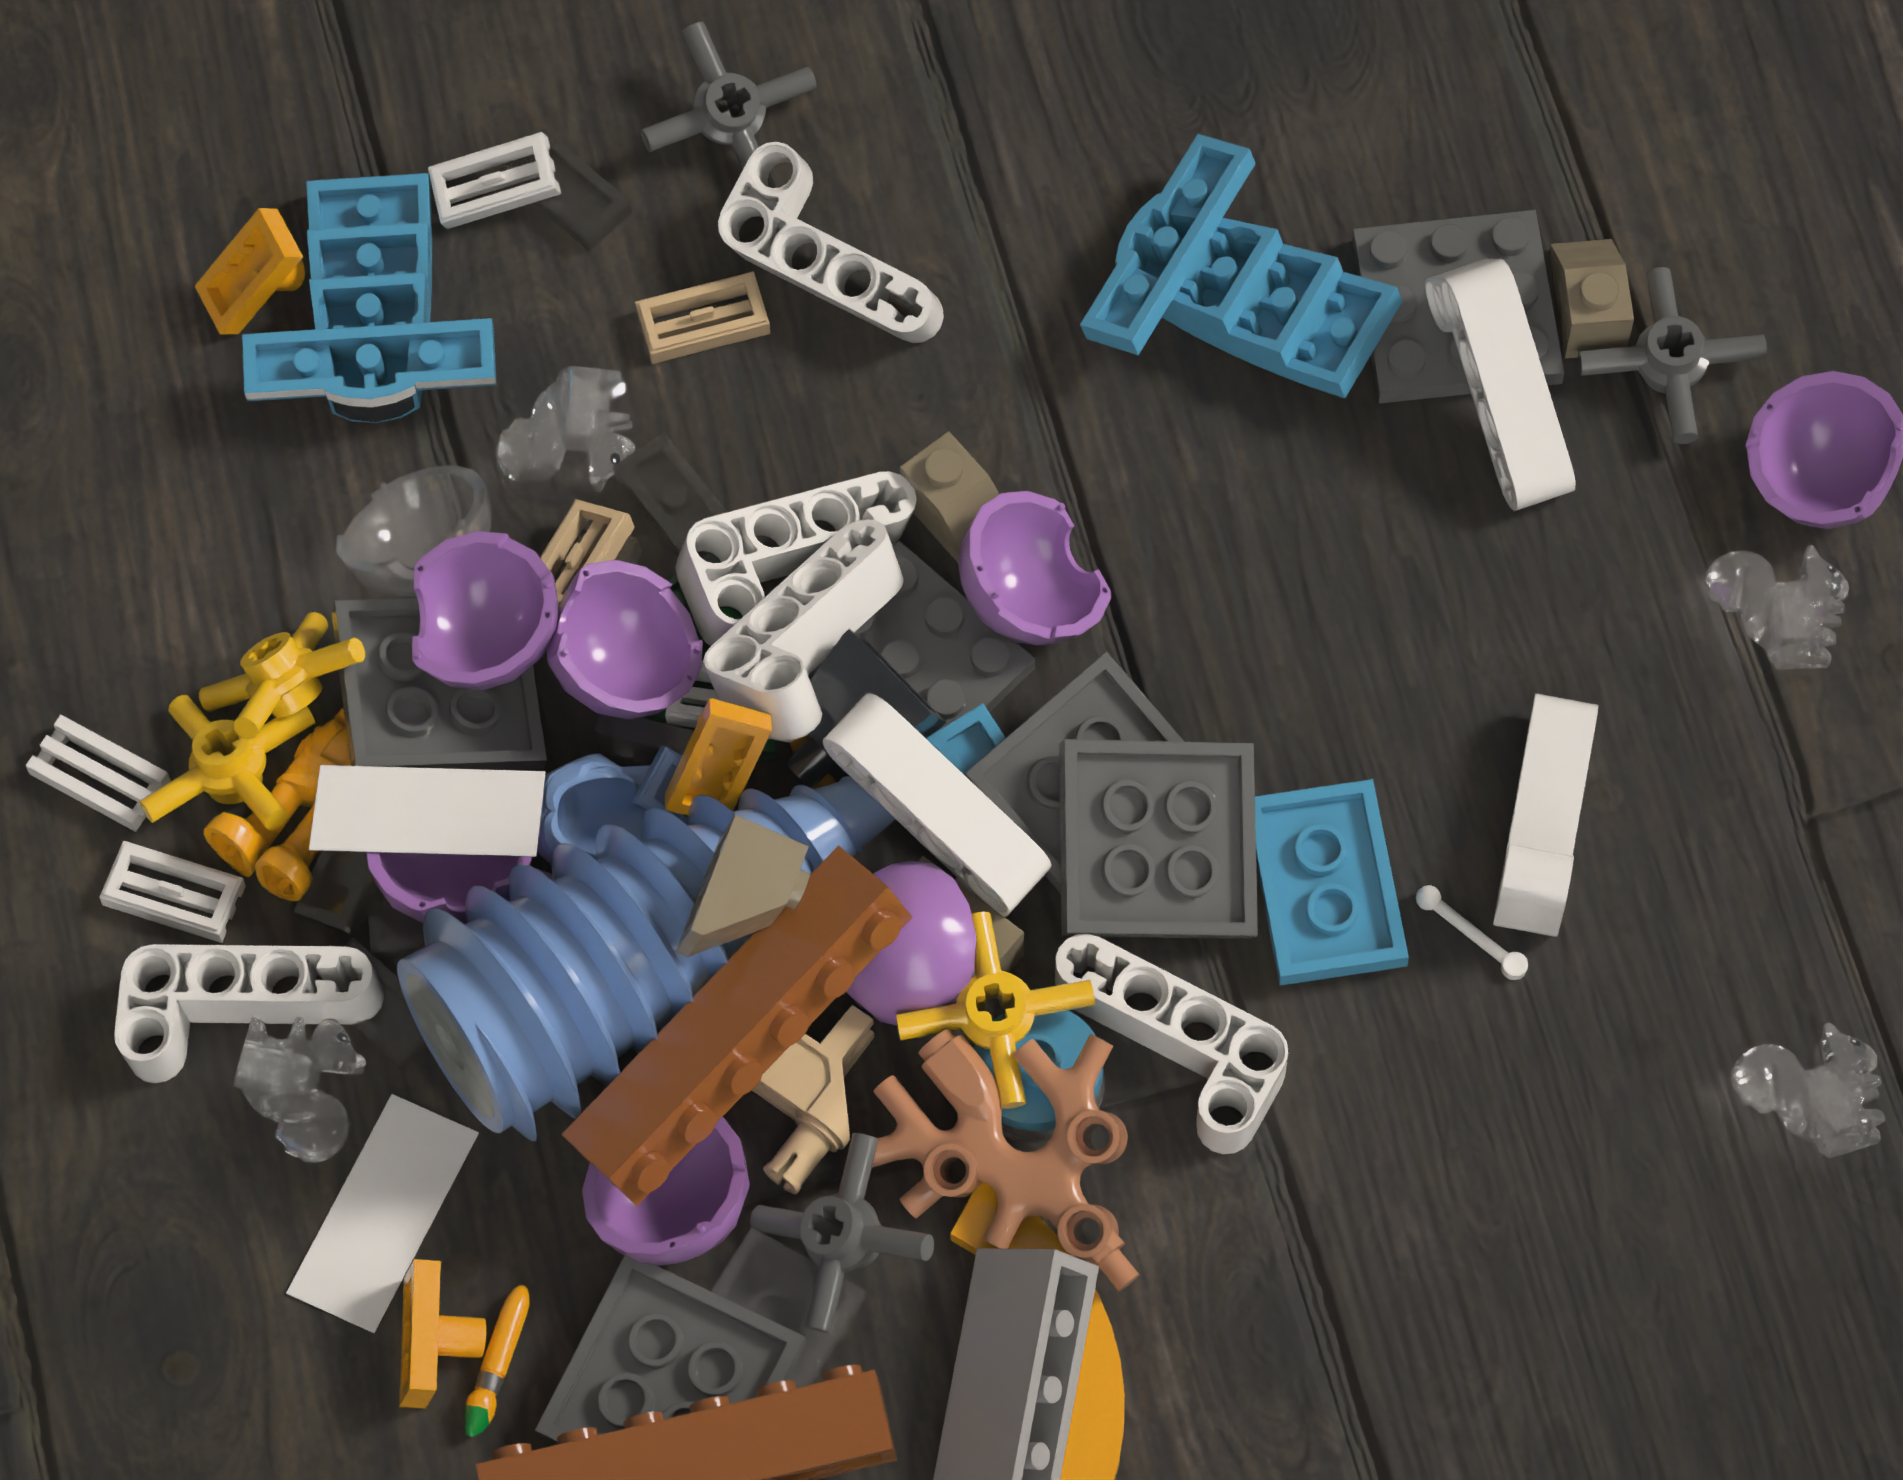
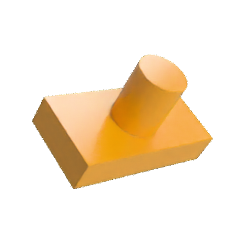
M258 208L195 285L220 334H239L275 291H295L300 288L304 281L305 269L301 260L303 255L278 209Z
M709 698L702 714L697 719L695 730L665 791V810L689 816L688 810L693 798L698 795H706L720 801L733 811L772 731L771 714Z
M414 1259L404 1277L399 1407L426 1409L437 1390L438 1356L482 1358L486 1342L485 1318L439 1315L441 1261Z

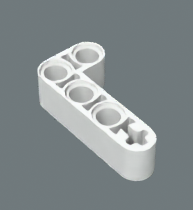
M770 142L758 147L748 159L720 213L718 228L723 241L745 260L904 341L919 343L934 337L941 328L944 318L943 307L938 298L919 280L797 219L813 186V175L810 167L787 144ZM779 163H792L793 173L788 183L779 188L768 187L767 179L772 168ZM751 217H763L764 228L762 234L752 242H740L739 231L742 224ZM806 243L816 244L817 256L812 265L805 269H793L792 256L795 250ZM858 270L869 271L871 281L867 290L859 296H846L844 286L847 278ZM891 293L896 299L908 305L914 306L918 303L923 308L918 318L911 315L905 318L891 304L887 303L889 294Z
M1484 259L1427 278L1425 280V290L1431 313L1440 330L1443 332H1453L1499 485L1510 508L1517 511L1573 492L1576 484L1570 457L1520 294L1507 263L1503 259Z
M890 471L877 472L708 517L696 522L687 534L675 569L687 604L704 641L712 646L740 620L726 616L719 607L729 606L735 608L744 617L765 598L761 582L790 575L846 525L858 520L870 519L879 521L885 525L891 544L896 543L902 536L915 509L917 500L915 489L900 474ZM813 520H823L834 526L836 532L822 530ZM764 535L776 541L779 547L771 548L764 546L755 536ZM697 552H711L720 559L721 563L706 562Z
M870 519L858 520L840 529L707 650L703 661L718 700L771 714L772 731L769 736L775 739L794 740L807 735L817 727L821 721L822 712L808 675L826 659L838 640L848 629L854 632L858 630L894 597L903 585L904 578L884 524Z
M866 693L823 739L825 750L847 774L957 877L955 879L957 882L1003 917L1010 914L1051 868V862L1045 852L904 717L877 695Z
M1535 693L1493 925L1553 937L1558 936L1572 873L1573 850L1599 705Z
M1077 934L1066 939L1059 947L1055 959V985L1091 980L1095 998V1006L1074 1010L1208 1078L1198 1101L1196 1126L1200 1140L1211 1151L1221 1154L1236 1153L1244 1149L1252 1140L1283 1084L1288 1059V1046L1283 1034L1274 1026L1098 936ZM1087 966L1095 969V973L1088 971L1082 979L1073 976V972L1082 973ZM1106 988L1111 991L1113 988L1112 995L1109 996L1106 994ZM1135 993H1146L1153 996L1158 1001V1004L1148 1011H1138L1127 1005L1125 1000ZM1202 1022L1210 1025L1216 1034L1208 1040L1197 1041L1189 1038L1183 1029L1191 1023ZM1250 1052H1261L1268 1055L1274 1064L1266 1070L1255 1071L1246 1067L1242 1063L1241 1058ZM1220 1106H1230L1240 1111L1244 1118L1235 1125L1225 1126L1214 1121L1210 1113Z
M156 944L142 946L128 956L121 971L115 1024V1044L134 1074L140 1079L151 1083L166 1082L175 1077L184 1066L187 1056L190 1023L332 1024L325 1021L334 1020L338 1024H359L373 1018L381 1009L384 1000V990L367 956L358 949L350 947ZM164 974L170 975L169 982L164 988L156 992H144L146 985L154 977ZM226 975L235 976L233 983L228 989L219 993L208 992L210 985L219 977ZM289 976L299 977L295 987L287 993H272L273 987L282 978ZM151 1036H164L162 1044L155 1051L147 1054L138 1053L139 1046L144 1040Z

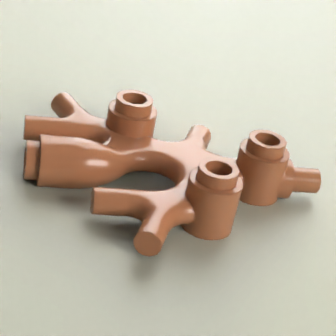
M949 1028L933 1037L921 1048L918 1054L925 1061L922 1069L957 1112V1123L952 1129L943 1131L936 1128L894 1075L885 1079L874 1089L873 1092L895 1118L897 1126L893 1133L877 1138L879 1141L872 1168L896 1160L910 1158L916 1159L922 1164L924 1175L921 1181L899 1198L903 1206L914 1218L917 1219L943 1196H969L984 1182L994 1189L998 1201L995 1216L983 1237L985 1241L1000 1249H1007L1022 1221L1030 1216H1039L1050 1221L1058 1229L1059 1241L1068 1253L1099 1266L1118 1291L1123 1290L1139 1276V1273L1120 1251L1125 1243L1119 1237L1118 1223L1115 1217L1102 1206L1088 1204L1080 1186V1176L1086 1167L1093 1164H1108L1117 1160L1123 1154L1128 1141L1124 1123L1116 1115L1100 1111L1094 1097V1086L1097 1077L1113 1045L1090 1034L1075 1064L1068 1069L1058 1068L1034 1039L1026 1042L1013 1054L1015 1059L1046 1095L1055 1110L1056 1125L1053 1135L1043 1147L1036 1151L1023 1152L1014 1149L1007 1143L1002 1134V1107L999 1091L991 1071L963 1035L955 1036ZM1103 1125L1109 1133V1141L1104 1148L1097 1150L1091 1143V1133L1096 1127ZM961 1159L966 1166V1174L960 1182L955 1183L949 1175V1168L953 1161ZM1089 1219L1095 1220L1100 1227V1235L1092 1244L1087 1243L1082 1236V1227Z

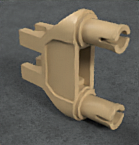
M851 1005L821 1044L805 1034L762 1075L756 1087L752 1089L753 1092L795 1120L798 1126L774 1158L763 1168L767 1176L777 1185L784 1179L787 1182L783 1186L784 1190L792 1194L799 1192L801 1185L828 1150L836 1152L837 1149H844L850 1141L844 1077L874 1038V1032L870 1030L874 1024L873 1019L853 1005Z

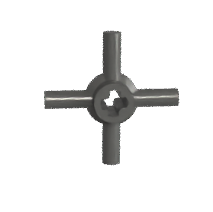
M697 22L682 30V34L704 81L695 94L692 110L641 129V136L647 150L652 152L702 133L715 143L732 145L743 170L750 156L759 147L754 136L763 124L766 108L815 90L817 88L816 80L808 66L757 86L750 79L740 74L726 73L705 23ZM726 100L729 108L737 105L740 109L738 116L732 118L729 110L721 113L718 110L721 101ZM769 172L767 179L768 187L776 188L772 175Z
M1657 267L1649 270L1646 274L1654 324L1642 332L1636 346L1578 351V369L1580 376L1639 371L1644 381L1652 389L1666 394L1673 441L1677 444H1687L1698 439L1690 387L1704 376L1708 364L1766 359V339L1763 334L1706 340L1694 322L1678 316L1671 270L1666 267ZM1669 353L1675 354V357H1670Z
M853 1133L838 1193L816 1199L806 1208L804 1213L757 1205L751 1214L750 1222L754 1231L801 1239L808 1255L819 1266L804 1326L811 1330L823 1333L831 1332L846 1272L868 1266L877 1258L879 1253L928 1261L934 1251L932 1235L882 1226L874 1208L864 1200L879 1139L873 1136Z

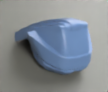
M598 753L576 759L546 774L537 845L539 855L551 865L553 851L556 846L568 843L576 845L596 859V836L598 830L604 824H614L622 827L642 842L641 822L645 810L632 804L631 801L650 766L620 767Z

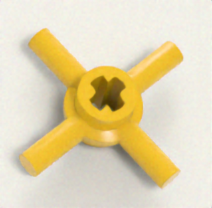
M308 613L292 637L287 632L277 633L263 639L249 649L240 661L245 674L201 688L199 691L200 703L206 711L211 712L249 699L233 726L235 732L240 737L253 739L257 736L271 713L277 718L286 717L300 711L314 701L323 688L318 676L363 662L365 659L364 646L358 638H351L313 651L327 631L328 622L319 613Z
M181 695L176 697L170 703L168 711L193 740V751L189 758V771L139 801L147 818L153 823L205 791L212 799L219 803L237 804L245 802L268 830L280 828L286 822L288 814L262 783V773L266 766V753L315 724V719L308 707L306 706L286 717L274 718L263 725L255 738L245 739L235 732L233 726L235 721L218 720L210 722L189 696Z
M977 912L971 914L976 933L975 976L970 979L969 984L959 993L956 1004L896 1014L899 1037L901 1041L939 1034L948 1028L951 1031L961 1030L972 1043L982 1048L990 1049L1002 1109L1017 1108L1025 1105L1027 1102L1020 1065L1013 1056L1017 1051L1015 1044L1028 1034L1035 1016L1095 1006L1091 980L1030 990L1017 976L1001 971L990 912ZM999 999L1000 1006L1005 1009V1019L992 1021L990 1013L986 1011V1001Z

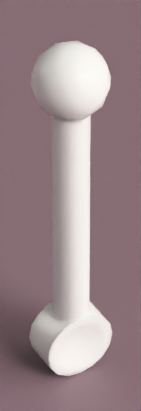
M1427 885L1418 890L1416 901L1420 908L1437 912L1500 962L1502 974L1506 978L1518 980L1525 975L1528 961L1523 954L1505 951L1442 901L1441 894L1436 887Z

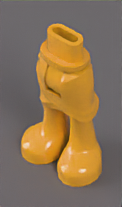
M344 709L338 712L335 719L323 726H317L313 733L300 742L294 755L295 760L276 780V786L271 794L288 814L286 822L280 828L268 830L254 813L243 819L226 812L214 817L204 828V836L207 842L225 862L246 877H250L256 870V876L262 887L279 898L289 901H300L307 893L313 881L309 866L318 850H309L320 765L351 766ZM300 805L311 808L281 845L270 848Z

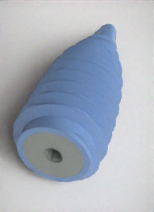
M845 776L837 783L816 789L797 785L791 790L790 796L775 800L759 790L746 789L739 798L737 811L730 810L720 801L710 796L698 795L693 798L689 806V825H686L678 817L662 808L652 807L646 810L642 817V842L622 827L614 824H604L598 830L596 836V859L576 845L562 843L556 846L551 860L553 880L530 865L517 864L513 866L509 874V902L484 886H473L468 891L466 897L467 924L465 925L446 911L437 908L430 909L424 916L423 923L425 947L401 959L397 964L398 978L412 1017L437 1064L476 1118L495 1133H501L512 1126L529 1140L536 1141L534 1112L549 1102H553L572 1118L577 1119L581 1114L577 1085L592 1075L607 1087L620 1074L618 1058L631 1049L639 1054L653 1038L658 1040L657 1032L669 1023L689 1001L694 1002V995L754 934H748L690 957H685L675 952L691 910L695 905L696 897L714 855L719 838L735 815L809 846L801 870L810 874L838 845L852 857L857 853L863 855L862 848L890 825L895 818L851 776Z

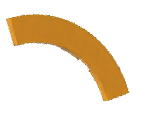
M982 1182L979 1188L972 1193L950 1233L951 1241L970 1251L975 1256L977 1248L1000 1249L983 1239L995 1216L998 1204L997 1194L989 1184ZM1039 1216L1025 1218L1007 1248L1055 1249L1071 1255L1062 1247L1058 1235ZM1096 1289L1060 1480H1115L1119 1467L1124 1433L1125 1398L1121 1360L1111 1323Z

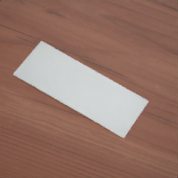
M320 765L309 850L536 857L545 771Z
M391 1094L286 1294L375 1333L479 1132Z

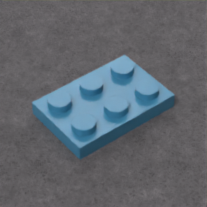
M1373 779L1256 796V866L1279 986L1407 967L1409 956Z

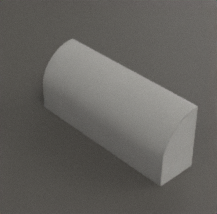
M977 1248L933 1480H1060L1099 1266L1055 1249Z

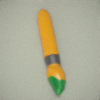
M524 1285L515 1287L507 1296L480 1367L475 1390L467 1397L465 1404V1434L470 1438L481 1434L495 1415L497 1407L496 1396L506 1376L530 1305L529 1292Z

